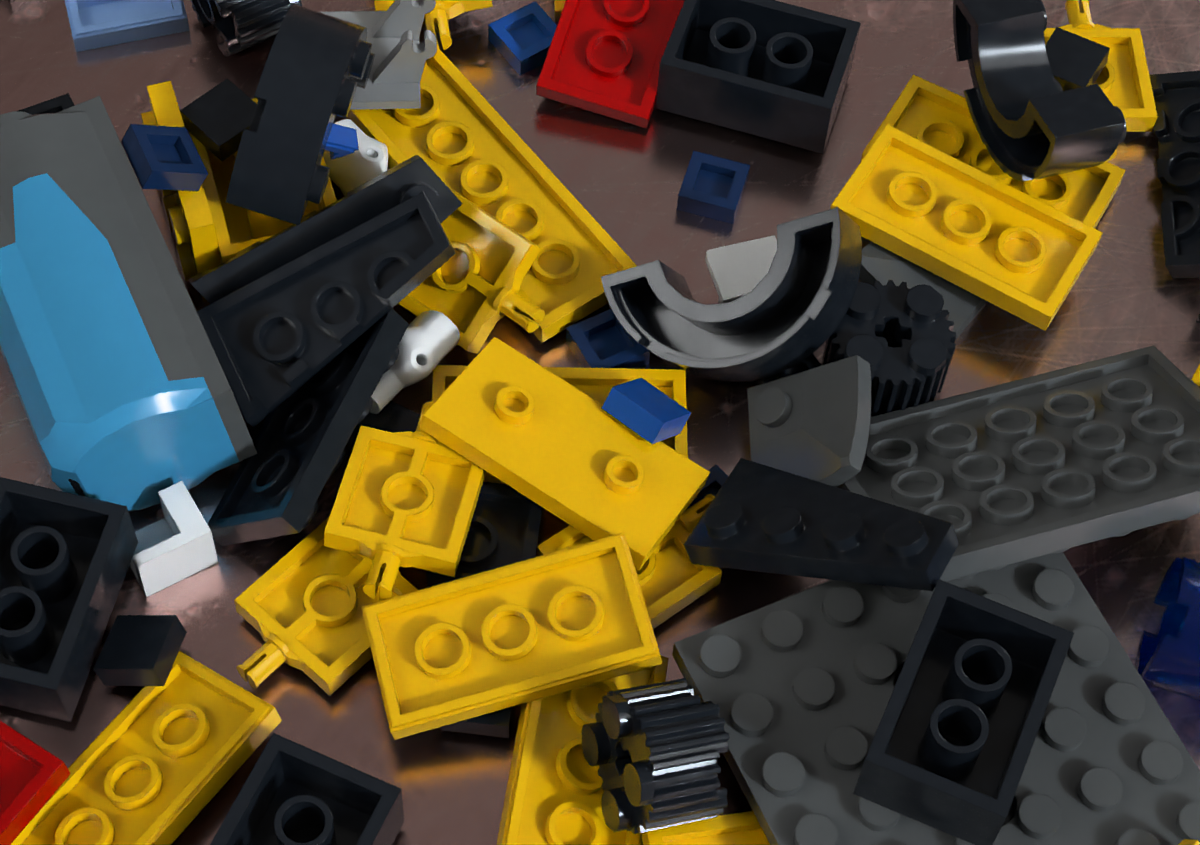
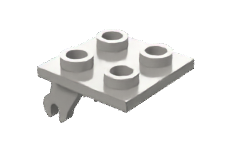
M395 0L387 11L320 12L366 27V42L372 44L371 53L375 54L369 79L365 89L356 87L350 110L421 108L420 81L426 60L432 58L437 52V38L433 32L425 30L424 42L419 44V36L424 16L435 8L436 0Z

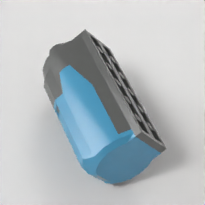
M97 96L57 113L31 115L26 112L12 111L1 114L0 350L51 480L63 492L127 506L128 511L141 510L160 504L158 492L169 486L183 481L187 490H190L212 473L258 454L232 389L101 97Z

